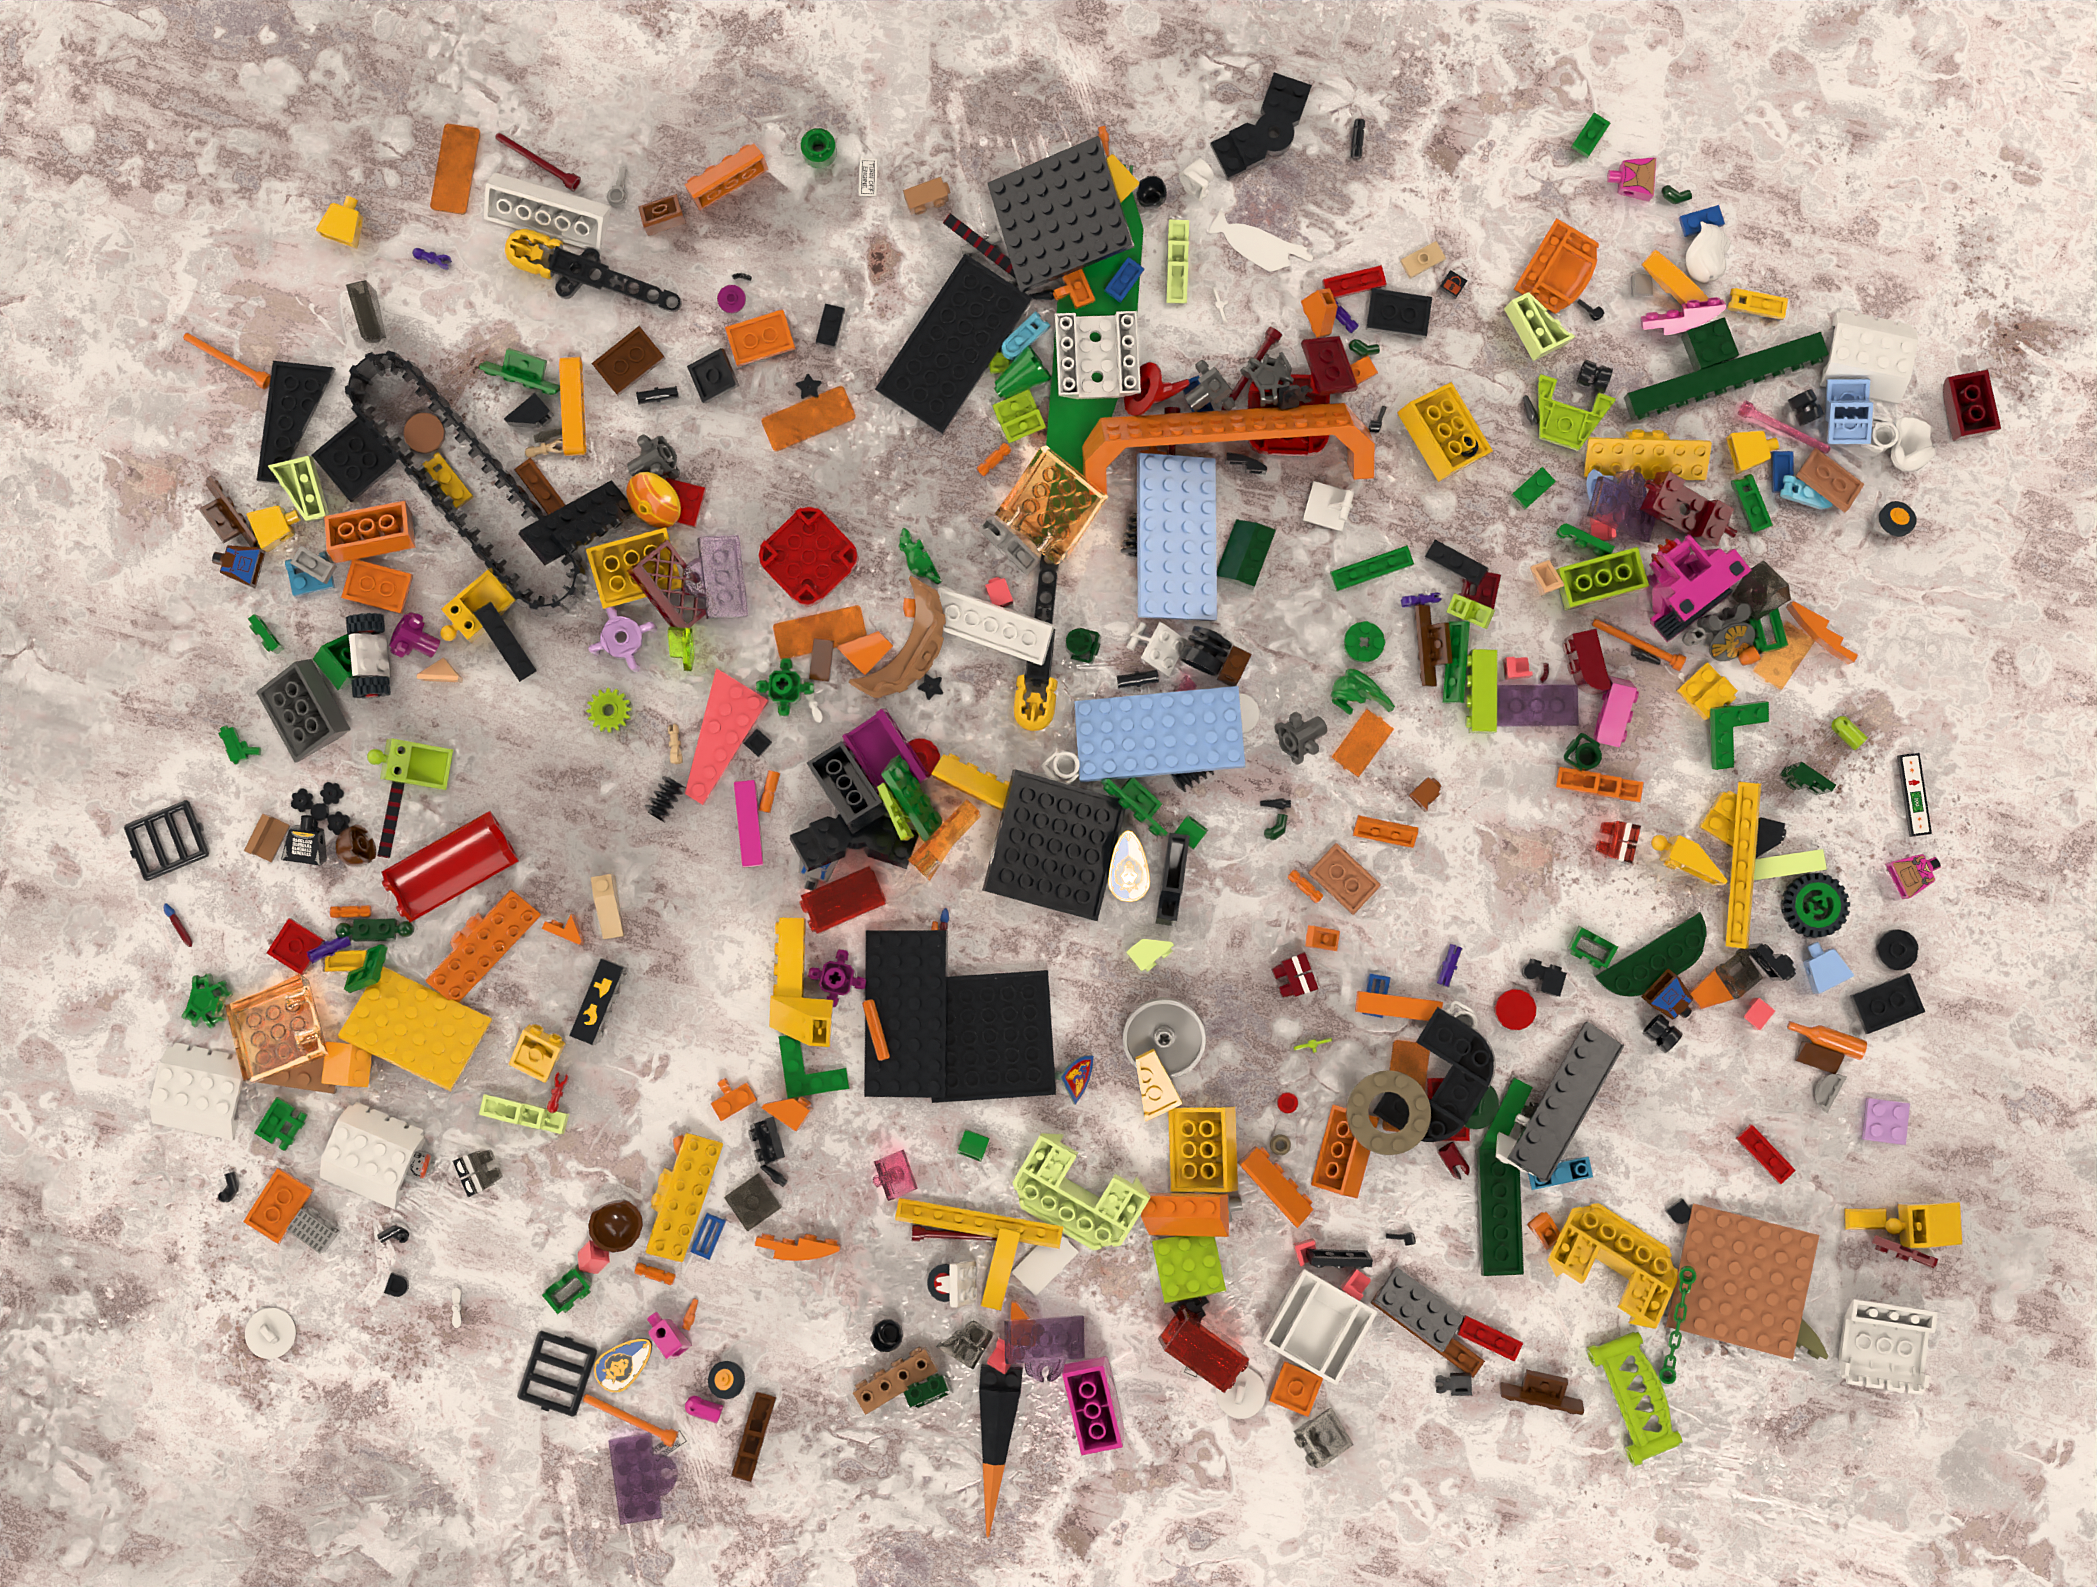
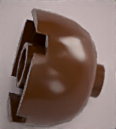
M355 824L338 835L336 839V855L348 866L361 867L375 859V842L373 838L368 839L366 835L368 831L364 827Z

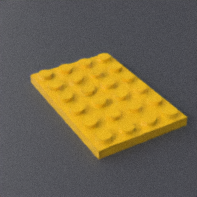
M383 966L380 980L378 983L366 988L340 1030L338 1038L451 1092L489 1028L492 1018L452 999L448 1000L440 993Z

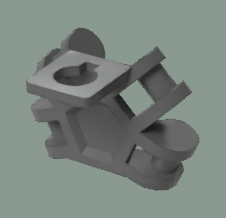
M1283 352L1279 353L1277 359L1271 358L1269 354L1265 353L1263 363L1255 358H1250L1248 365L1240 370L1241 374L1248 379H1252L1258 388L1261 407H1265V404L1277 405V392L1279 393V388L1290 386L1294 382V379L1291 377L1292 367ZM1272 389V395L1265 396L1264 390Z
M1744 602L1734 605L1731 609L1729 607L1724 608L1722 621L1717 616L1709 614L1698 619L1697 626L1703 628L1705 633L1712 632L1715 637L1721 629L1746 620L1751 614V606Z

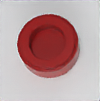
M1285 1092L1278 1097L1277 1106L1284 1113H1292L1298 1107V1099L1294 1094Z

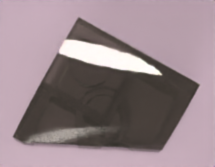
M972 1320L965 1325L964 1329L956 1331L952 1334L951 1338L943 1343H938L936 1347L973 1370L995 1333Z

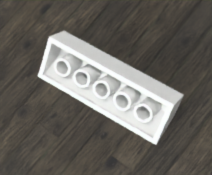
M494 172L486 182L483 219L520 230H533L547 235L551 239L555 238L586 249L594 248L600 252L609 226L611 206Z

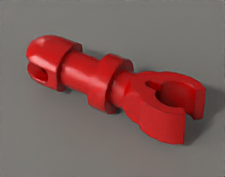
M559 1072L555 1075V1088L551 1090L552 1097L547 1105V1110L550 1113H555L558 1110L559 1099L564 1093L562 1090L568 1083L569 1078L567 1074L565 1075V1080L561 1081V1083L558 1081Z

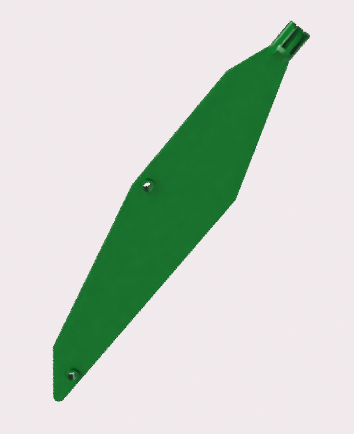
M1129 165V172H1130L1132 175H1133V165ZM1133 192L1121 202L1134 247L1082 268L1095 301L1075 309L1070 295H1067L1058 300L1056 314L1076 313V317L1115 316L1116 312L1125 311L1138 312L1140 277L1121 303L1104 292L1128 257L1141 266L1144 228ZM1056 327L1039 529V544L1041 546H1046L1082 507L1086 496L1082 446L1100 418L1112 417L1118 398L1074 399L1059 396ZM1093 332L1090 334V340L1099 342L1101 336L1099 333ZM1096 372L1091 376L1092 380L1096 383L1103 380V376L1100 373ZM1053 513L1054 519H1049L1047 514Z

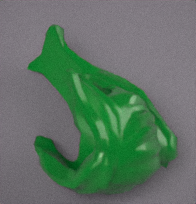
M1347 669L1345 675L1340 676L1332 687L1330 695L1332 703L1349 715L1353 713V708L1347 704L1348 701L1361 704L1365 703L1366 699L1373 700L1382 705L1387 712H1391L1395 708V705H1393L1390 698L1371 678L1356 669Z

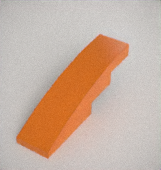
M1795 601L1787 604V610L1814 641L1849 665L1855 662L1858 655L1840 645L1844 638L1826 628L1829 620Z
M1559 767L1556 788L1641 803L1644 782L1564 767Z

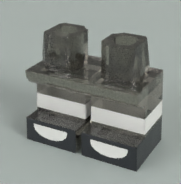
M491 1149L482 1152L476 1151L452 1161L459 1178L479 1171L461 1180L467 1197H471L495 1185L494 1182L503 1177L499 1167L488 1170L486 1163L495 1160Z

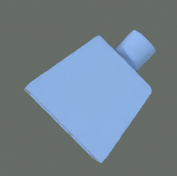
M1819 942L1807 946L1812 957L1805 960L1803 965L1813 994H1820L1854 977L1852 971L1835 949L1823 951Z

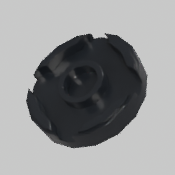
M1900 929L1889 930L1878 939L1876 956L1886 968L1905 970L1911 967L1917 960L1918 943L1909 932Z

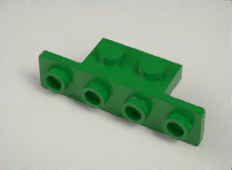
M511 348L506 349L503 366L484 361L479 365V369L483 370L487 375H498L504 377L503 379L508 382L523 383V386L526 388H538L548 395H554L560 391V385L543 380L547 360Z
M1129 778L1121 789L1110 779H1103L1101 781L1104 785L1103 789L1109 795H1115L1122 807L1125 809L1129 808L1134 812L1133 816L1141 823L1145 822L1149 826L1148 830L1153 835L1158 837V835L1166 836L1168 834L1152 818L1162 803L1135 778Z

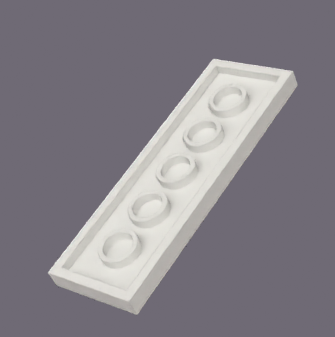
M943 586L938 587L937 592L940 596L943 614H945L946 618L943 631L1039 665L1044 664L1055 625Z

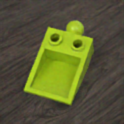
M389 738L386 740L384 754L379 749H372L367 754V760L372 765L382 763L381 780L446 790L453 749ZM400 746L403 747L402 754H399L397 751ZM395 767H399L398 775L394 773Z

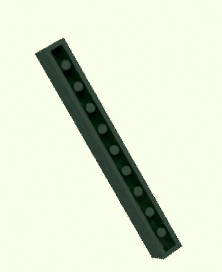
M1818 332L1629 392L1623 398L1631 420L1638 418V421L1648 419L1650 414L1656 412L1658 415L1669 412V408L1676 406L1677 409L1688 406L1690 401L1702 402L1707 400L1709 395L1721 396L1726 394L1727 390L1734 388L1735 391L1745 388L1746 384L1750 382L1759 384L1766 381L1765 378L1769 376L1777 378L1785 375V371L1788 370L1796 372L1804 369V365L1810 363L1811 366L1821 364L1829 353L1822 333Z

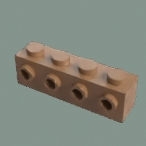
M920 1346L909 1352L910 1356L903 1360L901 1357L891 1363L892 1367L885 1371L882 1368L873 1374L874 1378L867 1382L864 1379L855 1385L856 1389L853 1391V1395L865 1415L908 1390V1385L921 1382L938 1372L939 1368L927 1347L923 1349Z

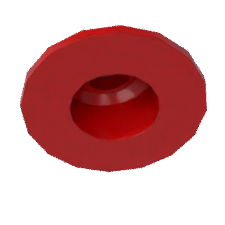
M1152 362L1142 364L1140 366L1141 393L1124 397L1125 410L1133 416L1142 415L1152 404H1157L1180 393L1189 385V380L1185 379L1175 383L1163 382L1161 369L1157 364Z

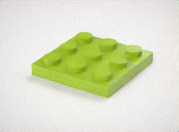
M1175 1236L1152 1241L1164 1304L1226 1292L1215 1237Z

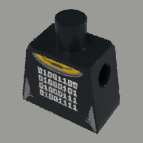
M302 815L300 825H294L289 828L281 860L319 866L327 861L324 829L313 827L314 816Z

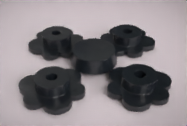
M326 782L324 784V790L320 791L324 803H316L314 805L312 801L313 794L308 793L304 788L292 794L291 807L293 809H298L299 812L311 809V816H314L313 827L319 828L317 821H323L327 818L329 823L327 828L333 831L335 835H339L340 832L349 828L350 817L348 815H343L339 811L335 815H329L327 805L332 803L338 804L339 799L344 797V791L340 789L338 783Z

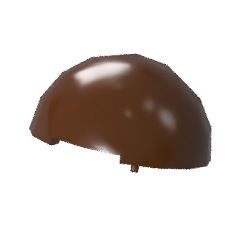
M624 1199L608 1202L597 1207L591 1213L588 1223L589 1235L594 1244L604 1251L613 1253L625 1251L632 1247L640 1237L643 1226L642 1216L637 1207Z

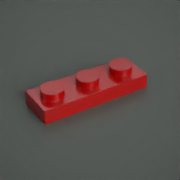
M1382 265L1322 280L1324 289L1330 288L1334 299L1369 291L1372 288L1386 287L1387 285Z
M1752 1124L1748 1125L1735 1138L1778 1184L1781 1185L1796 1171Z
M1467 1315L1464 1316L1457 1331V1335L1514 1362L1523 1345L1522 1341Z

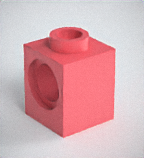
M996 577L988 581L989 584L985 586L992 604L1000 607L1013 604L1005 578L1000 579V577Z

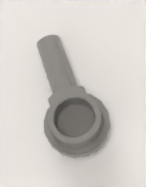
M620 167L616 185L612 186L607 194L608 203L613 207H621L627 201V194L623 189L627 175V169L624 167Z

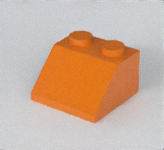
M802 1096L769 1102L761 1107L794 1131L800 1130L814 1109L810 1106L812 1103Z

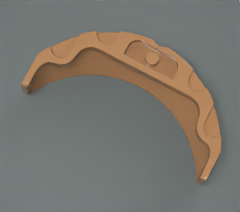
M911 575L909 581L914 591L916 611L913 628L906 644L899 654L879 671L865 677L850 679L848 682L873 698H882V696L896 692L901 693L907 690V686L914 681L920 680L932 667L933 661L937 658L943 644V625L946 624L945 614H943L940 596L935 589Z

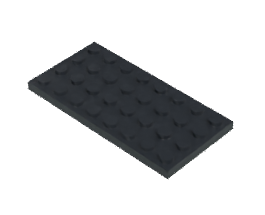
M964 254L876 386L875 391L943 435L1033 298L1023 291L1020 292L1019 288L969 255Z
M866 930L865 979L867 981L865 1001L874 1000L890 1057L882 1061L878 1060L865 1016L864 1097L947 1098L948 931Z

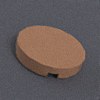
M419 413L407 421L404 426L403 435L405 442L412 450L422 454H429L442 446L446 431L438 417L430 413Z

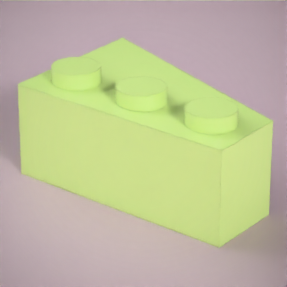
M1529 292L1512 300L1504 308L1533 361L1567 345L1575 338L1571 332L1568 333L1560 325L1561 322L1559 320H1555L1546 312L1547 309Z
M305 456L268 466L305 521L311 522L323 519L324 516L329 515L312 456Z

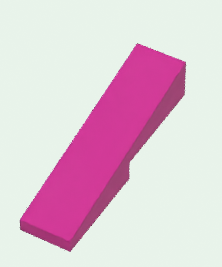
M755 780L734 782L742 867L763 866Z

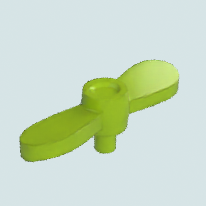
M1329 1037L1316 1041V1039L1310 1040L1307 1044L1298 1045L1293 1048L1296 1051L1309 1047L1312 1048L1313 1053H1316L1318 1044L1331 1042L1332 1038Z

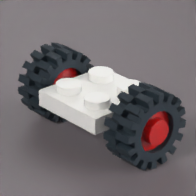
M361 613L346 616L352 675L366 676L365 678L351 680L353 698H378L391 695L388 677L390 676L387 637L384 635H374L385 632L384 615L380 613Z

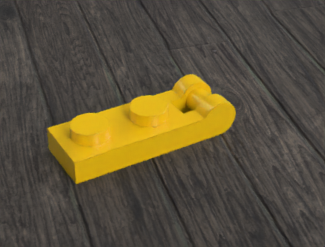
M1738 288L1731 289V302L1728 303L1727 310L1780 320L1785 318L1788 298ZM1739 298H1745L1744 304L1739 303Z
M437 452L430 461L426 460L422 465L428 469L427 472L431 477L441 484L440 488L446 496L454 499L453 505L459 509L474 498V496L442 455ZM440 464L443 468L436 472L434 467Z

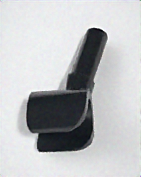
M1581 299L1577 301L1580 306L1587 310L1593 321H1598L1603 317L1604 311L1600 306L1593 309Z
M1382 406L1377 421L1370 420L1369 432L1378 433L1380 431L1382 418L1387 409L1386 406Z
M1411 1232L1404 1234L1386 1233V1239H1404L1405 1246L1416 1244L1415 1235Z

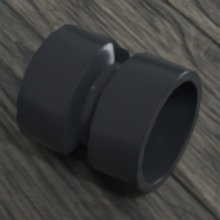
M1585 359L1579 371L1576 385L1585 388L1592 386V390L1604 394L1610 382L1613 368L1604 365L1597 367V363Z
M1813 389L1804 391L1788 400L1792 411L1797 412L1795 417L1799 426L1806 425L1825 415L1820 404L1815 403L1817 397ZM1809 406L1810 410L1805 412L1804 408Z
M1662 1014L1654 1017L1642 1032L1650 1041H1656V1046L1664 1053L1670 1051L1683 1035L1675 1026H1669V1021Z

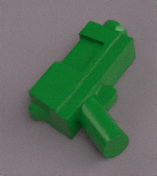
M226 725L220 728L221 732L218 733L220 739L225 744L230 761L235 765L240 761L249 759L247 755H261V747H248L246 741L241 742L235 727L229 728Z

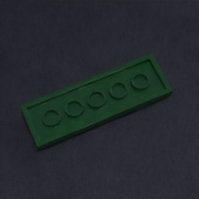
M1477 1149L1481 1276L1524 1275L1520 1170L1509 1163L1500 1161L1496 1157V1149Z

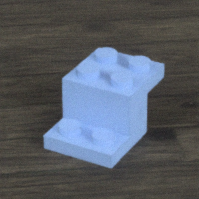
M1827 379L1825 420L1828 422V444H1871L1873 402L1869 400L1870 379Z

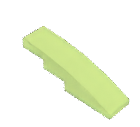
M1169 219L1166 303H1187L1189 220Z
M1824 849L1755 859L1754 880L1827 870Z
M487 1094L483 1095L479 1115L558 1134L565 1133L569 1117L568 1113L560 1111L550 1113L544 1107Z

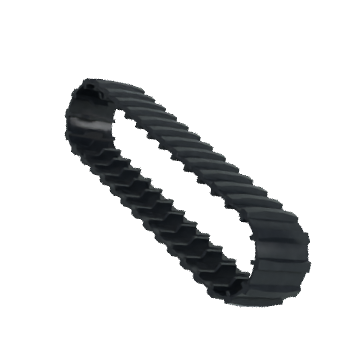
M388 350L386 353L374 354L370 352L365 354V358L357 365H352L349 372L351 375L348 385L345 386V394L353 404L351 407L353 413L365 424L369 432L378 438L381 446L391 453L394 461L404 469L407 476L414 483L418 484L417 486L428 499H431L437 511L445 515L444 517L449 525L458 530L461 539L472 546L473 553L479 559L485 561L486 568L493 575L498 576L499 583L507 591L512 592L513 599L520 606L529 607L535 615L547 617L549 614H560L561 616L568 614L569 609L576 605L577 602L581 603L585 598L583 592L585 584L589 582L588 572L581 565V555L575 551L570 555L568 553L565 554V557L561 560L565 566L570 562L574 565V569L566 572V576L574 578L571 588L565 585L562 587L568 592L561 599L554 594L552 595L553 603L544 605L545 598L539 595L538 600L530 603V596L534 592L530 588L524 592L516 589L518 586L516 581L520 576L517 573L510 577L507 574L504 575L503 571L506 569L503 566L507 561L503 557L497 561L490 558L492 555L490 550L494 546L490 542L483 546L476 542L479 540L477 535L481 531L476 526L471 530L463 527L466 524L463 520L467 517V514L463 511L457 515L453 512L451 513L450 511L453 508L450 505L454 502V499L450 496H447L445 499L437 497L440 494L437 489L441 484L436 480L431 484L427 481L424 482L427 479L424 474L428 469L424 465L417 469L411 466L413 464L411 459L415 454L410 449L405 453L399 450L401 447L398 443L402 439L397 434L391 438L386 435L388 432L385 428L389 424L384 419L379 422L373 420L375 418L372 415V412L375 410L374 406L368 404L364 407V403H368L367 398H370V394L365 391L367 384L370 386L374 384L371 379L377 373L381 377L386 374L385 369L391 368L390 371L394 375H397L398 371L403 373L405 370L406 372L402 378L406 382L414 379L419 386L415 393L420 398L425 394L430 397L429 399L432 403L428 408L433 413L439 409L444 412L443 415L446 418L441 423L446 428L452 424L455 427L459 426L456 429L459 432L455 437L456 441L459 443L464 440L472 441L469 444L472 448L468 452L471 458H475L478 455L482 458L485 456V459H483L485 465L481 470L485 474L491 470L495 473L498 471L496 475L498 480L494 485L498 489L505 485L508 488H512L509 491L512 495L507 500L512 505L517 501L525 503L523 506L525 511L521 516L525 520L531 516L534 519L536 517L541 519L545 517L542 510L534 501L530 500L526 491L517 485L513 476L503 468L501 462L490 453L488 447L477 438L475 432L464 423L462 417L451 408L449 402L438 393L436 387L413 362L405 361L398 353Z

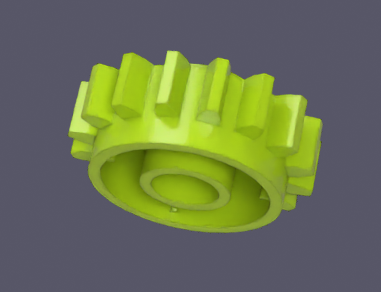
M610 688L606 689V693L600 689L598 690L599 696L592 694L594 701L587 702L591 709H587L586 712L592 715L588 720L595 721L592 726L594 728L600 726L601 732H604L605 729H607L608 733H612L613 729L619 732L620 726L626 727L625 721L627 719L631 720V717L628 715L629 712L633 711L632 708L628 707L631 701L624 700L626 695L624 693L619 695L618 689H615L613 693ZM608 706H613V714L606 716L605 709Z

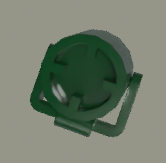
M1077 628L1069 632L1066 637L1065 648L1069 655H1071L1070 659L1085 664H1092L1099 652L1101 635L1096 631L1084 628ZM1091 635H1095V636H1096L1093 643H1092ZM1090 651L1089 660L1081 658L1086 656Z
M1580 733L1567 746L1564 761L1579 771L1591 770L1597 767L1602 760L1600 744L1588 735ZM1582 738L1590 742L1579 745Z

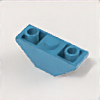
M1589 1156L1560 1160L1550 1180L1546 1183L1541 1182L1538 1177L1528 1173L1531 1190L1592 1178L1593 1173Z

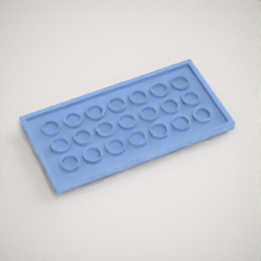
M1148 453L1137 454L1138 618L1217 620L1215 458Z
M1238 686L1074 701L1080 782L1246 768Z

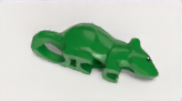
M903 528L898 547L902 552L904 551L911 573L918 577H926L936 584L943 582L927 551L922 552L924 546L920 538L917 539V543L913 542L910 532Z

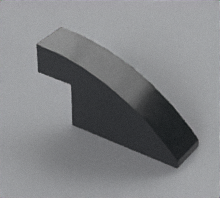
M1169 833L1155 924L1176 927L1183 891L1189 835Z

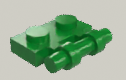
M276 1097L254 1134L271 1144H274L276 1139L279 1138L282 1142L278 1148L286 1151L289 1145H292L295 1141L294 1137L298 1130L302 1129L305 1125L304 1121L308 1115L301 1111L297 1118L294 1117L292 1114L296 1107L280 1097ZM289 1122L292 1126L286 1134L282 1130L286 1123Z

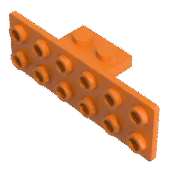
M509 890L485 917L480 913L470 917L466 922V926L452 936L450 944L453 951L426 978V983L448 1000L452 999L460 1002L541 916L540 912L516 892Z

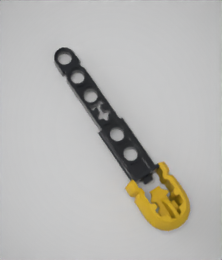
M528 229L516 230L509 235L505 243L506 257L513 266L535 275L540 273L543 278L550 280L554 274L599 290L605 288L652 306L658 305L659 308L669 312H677L682 306L681 298L676 293L665 289L662 291L657 286L610 270L609 266L563 250V241L555 238L550 240L549 236ZM527 240H530L535 246H530ZM538 243L546 245L549 249L555 248L553 255H549L547 262L550 264L548 269L540 264H532L524 257L525 255L529 256L531 261L541 260L544 251L539 248ZM574 262H579L582 266L581 271L578 273L571 272L570 267ZM593 269H598L601 272L598 280L590 278V272ZM616 276L619 282L624 283V279H626L624 291L621 290L623 288L621 285L615 284L612 287V283L609 280L614 279ZM632 283L639 285V291L636 294H631L628 291V287ZM651 290H656L659 293V297L655 301H650L647 297L648 292ZM675 297L678 299V304L675 308L667 306L668 298Z
M1052 548L1045 549L1041 554V571L1038 577L1034 615L1035 619L1041 620L1038 617H1042L1043 608L1051 607V610L1046 609V616L1049 619L1045 621L1053 624L1058 579L1056 571L1059 569V554ZM1046 554H1054L1056 560L1050 564L1046 563L1044 560ZM1044 574H1052L1054 580L1051 583L1043 582L1042 577ZM1044 593H1049L1052 599L1049 603H1043L1040 600V596ZM1053 629L1044 664L1039 665L1026 660L1025 675L1017 677L1016 686L1018 689L1015 691L1014 717L1023 729L1029 731H1039L1046 728L1053 720L1055 713L1056 694L1054 691L1057 690L1058 681L1051 678L1055 629ZM1025 682L1033 683L1032 686L1041 687V684H1047V702H1044L1040 693L1031 692L1030 697L1026 699V702L1030 703L1029 709H1026L1024 695L1027 688ZM1040 704H1043V709H1044V712H1045L1044 715H1043V711L1040 710Z

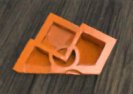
M877 631L840 644L837 649L860 672L866 675L893 647V644Z
M1716 966L1703 980H1700L1689 990L1693 997V1002L1699 1009L1737 999L1744 995L1720 966Z

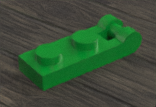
M1748 474L1741 480H1732V489L1737 495L1751 533L1753 534L1773 526L1753 475ZM1748 486L1750 491L1744 492L1743 487Z
M1567 523L1561 525L1556 530V536L1559 539L1569 538L1575 541L1574 544L1584 549L1587 547L1593 550V553L1599 557L1612 554L1615 547Z

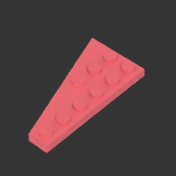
M717 668L685 791L686 795L702 805L708 799L769 702L766 698Z

